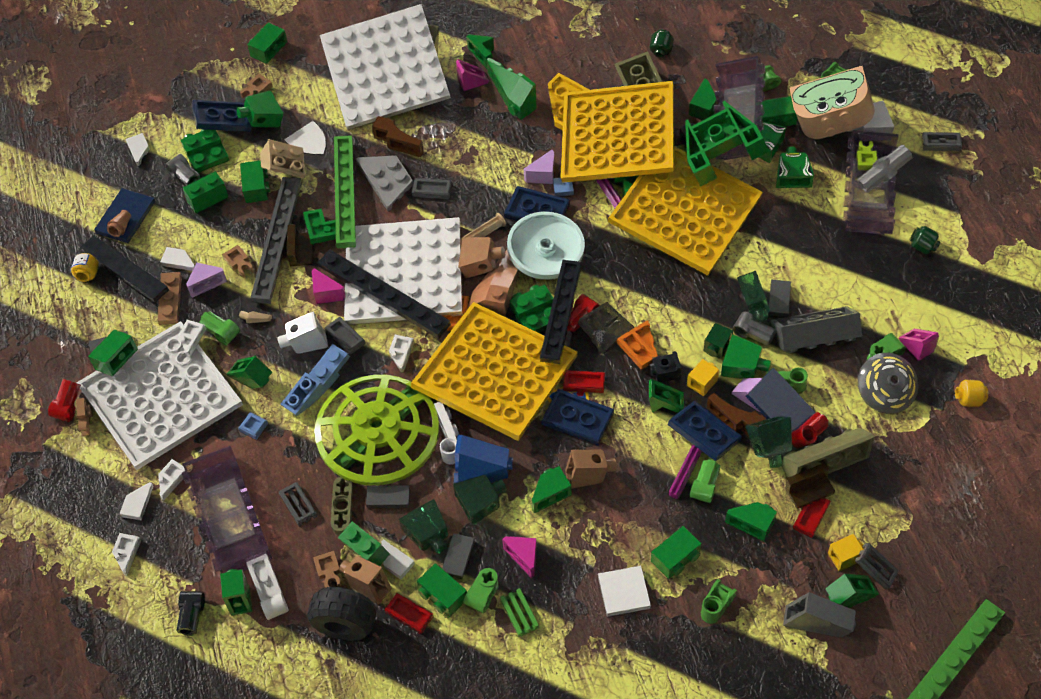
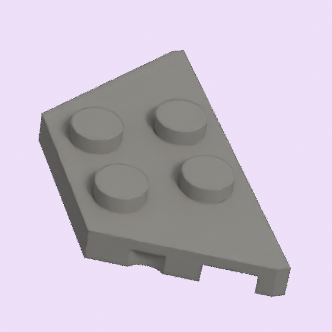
M397 156L356 158L359 168L387 211H390L392 204L397 199L400 200L404 193L413 186L412 178Z

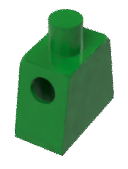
M272 91L247 96L244 107L237 108L238 118H248L253 127H281L283 112Z
M732 334L722 363L721 376L737 379L754 378L757 370L769 372L771 361L761 358L762 347Z

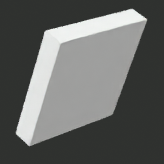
M641 566L598 573L607 617L651 608Z

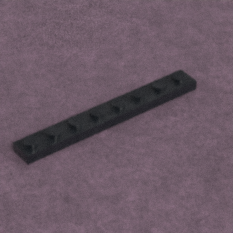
M329 250L318 261V266L438 339L451 326L450 320L332 250Z

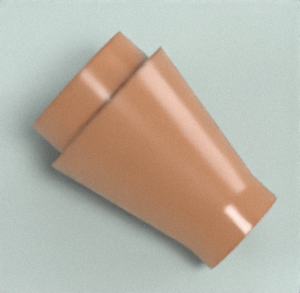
M122 210L107 223L108 233L114 237L123 235L131 214L126 210Z

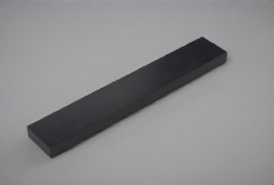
M95 235L80 247L82 252L93 255L99 264L155 303L169 291V288L164 283Z
M562 260L541 350L540 362L560 364L582 262Z

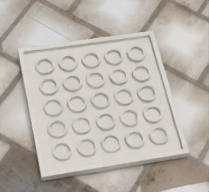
M421 4L320 35L347 130L375 122L378 116L388 118L451 98Z
M459 217L355 226L356 247L346 248L347 260L441 316H461L462 272L458 268L461 251ZM345 283L344 321L348 325L406 320Z
M181 321L137 347L138 350L113 377L95 371L77 382L81 384L80 390L136 471L243 405L240 398L199 344H197L191 357H187L178 336L184 326Z

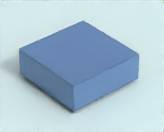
M553 178L555 196L574 195L572 182L562 183L561 178Z
M250 412L239 426V431L257 440L268 425V422Z

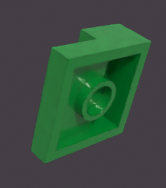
M202 129L194 135L186 134L180 140L192 168L197 173L230 161L216 130Z
M545 284L542 286L534 285L530 288L529 292L514 294L510 300V309L521 325L539 333L547 329L553 296Z

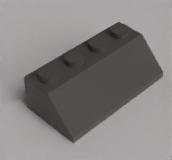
M848 306L770 320L772 328L776 329L775 337L779 348L787 353L796 352L798 348L802 347L813 349L818 344L834 345L840 340L851 342L855 341L856 337H862L860 313Z

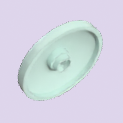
M536 212L521 218L511 228L507 239V251L511 262L522 273L537 279L558 278L563 259L581 262L584 254L585 242L580 228L571 219L554 212Z

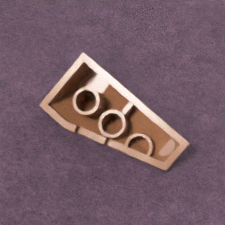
M507 250L505 251V258H500L495 264V269L488 272L474 289L467 309L475 302L504 317L506 316L520 270L511 262Z

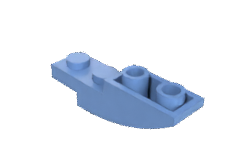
M332 344L309 374L304 373L282 401L281 406L296 416L309 408L340 376L338 371L349 359L348 353Z

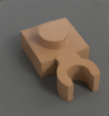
M258 74L247 83L248 88L241 90V98L268 91L273 87L272 82Z
M239 245L222 254L223 259L233 271L238 268L241 277H245V269L254 272L248 256Z
M84 398L76 399L77 418L79 419L78 430L79 432L81 431L82 437L90 436L89 425H91L90 417H93L92 407L87 405Z
M334 551L313 557L320 580L324 579L325 588L329 587L331 582H336L338 587H341L340 578L336 575L341 572Z

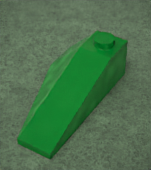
M488 58L487 72L509 112L522 120L537 109L536 84L524 74H515L513 69H505L501 63Z

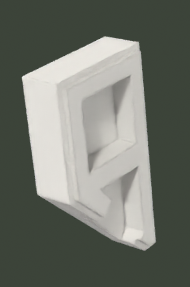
M143 133L126 139L137 166H140L142 158L150 150Z
M166 247L160 261L161 265L165 267L193 271L195 267L186 251L182 249Z
M187 320L178 335L189 358L206 330L204 324Z
M395 334L389 353L400 372H404L414 345V338Z
M173 459L158 474L160 497L163 501L189 473L186 467Z
M147 483L126 495L120 516L142 520L154 487L153 484Z
M119 533L112 553L123 574L128 575L141 539L137 536Z
M383 539L381 544L390 553L383 562L384 568L399 579H402L415 562Z

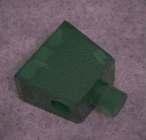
M753 271L737 277L749 312L756 317L758 322L766 321L769 318L767 313L770 312V308L757 272Z
M776 416L746 425L755 455L761 458H768L770 468L782 466L781 454L791 452L792 450L791 417Z
M486 475L453 484L454 495L472 526L500 507L498 495L507 491L502 479L491 484Z
M434 499L399 519L401 530L422 551L433 547L436 553H441L447 548L444 539L448 537L447 526Z

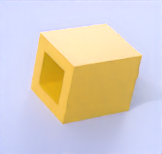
M702 359L688 374L687 386L704 396L718 381L719 369L713 363Z
M851 534L830 544L828 555L838 571L857 564L855 560L857 557H860V551L864 550L863 543L857 540L854 534Z

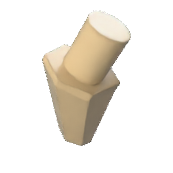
M241 311L239 318L246 320L248 324L270 321L272 315L254 311L249 313Z

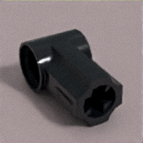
M181 591L178 600L180 612L176 631L185 636H192L197 634L200 611H203L205 606V593L203 591Z

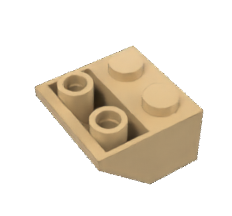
M268 139L260 153L261 167L305 178L303 148Z

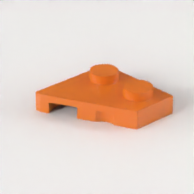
M648 320L617 338V344L641 370L652 364L653 357H658Z

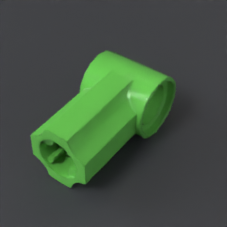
M205 312L199 322L204 324L206 330L226 346L240 332V328L235 322L230 319L225 321L212 312Z
M797 367L791 371H777L798 394L806 390L808 374L805 369Z
M710 459L703 460L698 477L694 480L691 488V498L711 503L721 466L716 461Z

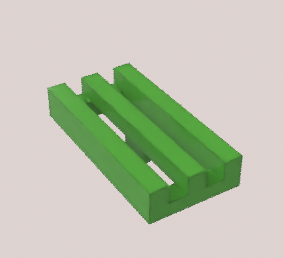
M520 588L514 593H508V596L503 595L500 597V601L518 637L539 628ZM515 598H519L532 626H529ZM509 601L512 602L525 629L521 630L508 604Z

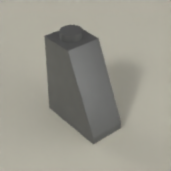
M808 592L786 605L783 626L842 638L855 629L856 611Z

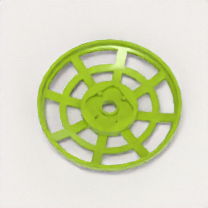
M391 375L364 376L342 385L328 397L316 419L315 440L321 458L335 474L345 480L362 485L391 484L415 473L431 457L439 437V420L432 400L429 396L417 391L418 394L408 398L400 391L388 388L389 381L398 382L411 388V381ZM381 380L379 387L365 388L355 393L350 389L364 382ZM378 392L376 401L364 403L359 398L368 393ZM343 393L347 399L339 406L335 416L323 418L324 412L330 403ZM386 393L403 400L394 406L384 402ZM422 400L426 401L431 411L432 427L420 425L419 413L414 405L415 403ZM351 402L358 408L352 417L341 416L344 409ZM409 407L413 415V423L401 421L399 412ZM374 421H380L382 423L377 428L371 426V424ZM333 425V436L338 446L328 454L324 448L320 430L321 426ZM339 425H351L353 434L343 441L339 433ZM401 429L412 431L407 441L401 446L396 440ZM418 433L430 435V440L425 450L416 460L412 461L406 451L413 445ZM358 441L361 445L367 447L366 455L356 453L349 447ZM389 445L393 449V452L386 455L374 456L376 448ZM344 452L352 459L364 462L363 475L344 469L334 460ZM399 457L405 465L399 471L372 476L373 463L388 462Z

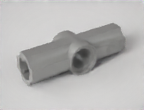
M901 145L888 156L878 159L869 171L857 179L859 186L866 193H869L881 182L893 178L897 174V170L913 158L912 153L905 145Z

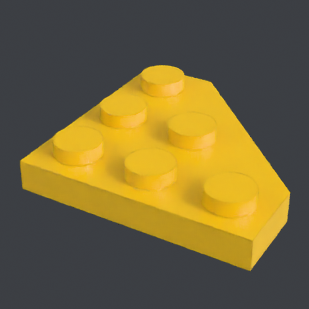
M560 73L548 83V92L554 125L563 131L564 93L590 89Z

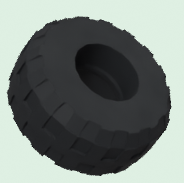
M327 587L313 594L307 617L311 626L326 636L340 640L358 641L371 634L376 619V608L368 597L359 592L341 587Z

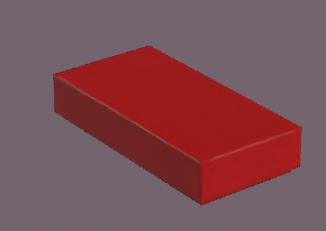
M567 370L564 374L563 391L604 393L605 372Z
M824 498L804 506L793 525V529L813 538L831 501Z
M398 593L395 594L384 610L387 615L419 634L424 632L434 617L431 612Z

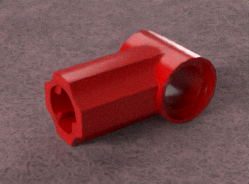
M581 294L572 308L568 331L575 332L588 318L592 319L595 317L600 309V304L585 294Z
M63 379L56 399L49 405L48 415L66 422L72 421L76 412L74 403L81 384Z
M819 412L814 413L804 424L790 433L789 439L791 444L795 448H802L814 443L817 437L828 427L829 420L827 417Z

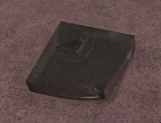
M608 302L579 318L578 325L588 334L602 355H605L617 344V338L634 329V326Z

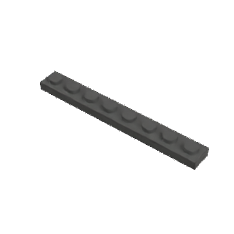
M282 177L250 297L251 302L271 304L287 243V225L292 223L302 185L301 178Z

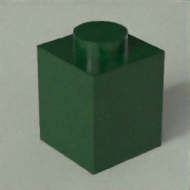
M714 323L704 340L703 351L712 357L722 359L728 349L733 330Z

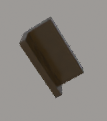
M295 224L287 225V257L290 267L312 265L313 244L310 242L308 233H297Z
M825 463L786 478L785 490L797 509L835 494V489L828 480L829 469Z

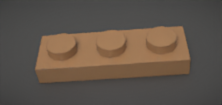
M180 272L161 273L160 281L169 288V291L159 299L157 321L159 325L179 323L182 275Z

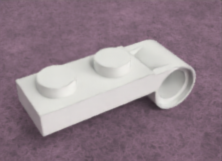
M437 402L434 403L437 411L439 424L445 436V439L440 443L441 457L446 464H454L456 436L459 433L456 425L450 422L452 416L449 408H444L443 403Z
M264 554L246 562L267 620L288 612V606L268 555Z

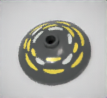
M880 353L870 357L860 368L858 389L865 403L872 409L884 414H895L907 409L914 402L918 393V378L914 368L903 357L893 353ZM891 377L896 380V383L891 382Z

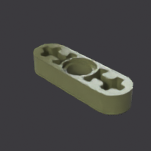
M338 477L333 483L331 527L333 532L339 536L352 521L353 504L352 482L342 477ZM342 484H346L344 488L345 495L341 493L340 487H342ZM339 502L348 503L347 508L344 510H339L336 506ZM340 517H343L344 522L342 528H338Z

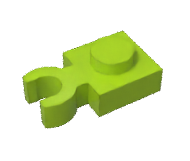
M859 141L856 155L858 170H870L877 161V153L872 151V141H869V146L867 147L863 146L862 141Z

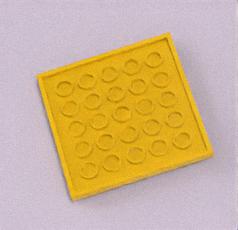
M673 81L564 93L561 158L562 183L674 172Z
M674 146V172L639 175L608 217V223L709 276L761 198L763 192L714 166L712 168L717 179L700 187L687 161V152Z
M473 302L411 382V388L519 441L565 372L576 359L578 352L564 345L560 364L540 362L544 335Z

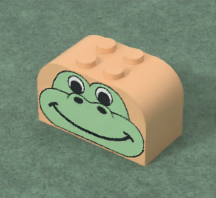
M863 66L790 88L793 107L802 131L809 138L821 139L851 131L866 125L874 116V104Z

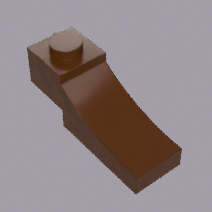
M380 116L376 118L372 125L375 139L387 142L389 149L422 157L424 153L422 140L401 131L395 126V120Z
M715 393L708 397L707 409L737 433L742 431L755 444L768 435L769 423L763 415H759L756 411L751 413L738 409L722 400Z

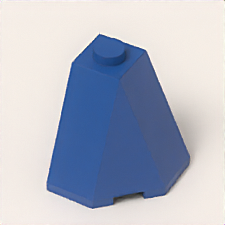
M464 435L457 436L455 472L458 473H454L455 492L466 491L508 478L509 470L513 469V457H510L509 449Z

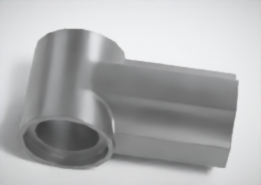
M182 154L165 163L167 171L173 177L177 176L186 186L201 179L200 175L189 165L187 159Z
M742 312L732 328L735 335L741 338L750 337L767 346L771 343L776 329L757 321L756 317L749 312Z

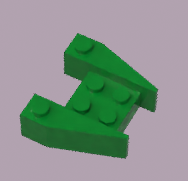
M726 101L722 102L724 110L691 126L689 120L685 121L687 161L700 187L717 179L709 160L741 144L744 145L751 160L769 152L757 125Z

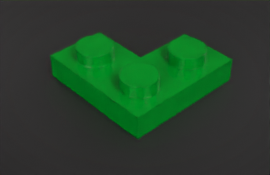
M322 208L303 212L311 244L336 239V220L325 222Z

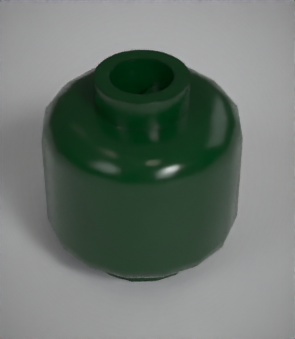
M658 30L652 34L649 49L656 57L669 55L672 51L674 38L669 31Z
M927 226L916 227L909 239L912 248L923 254H929L931 251L935 252L940 245L938 240L939 233Z

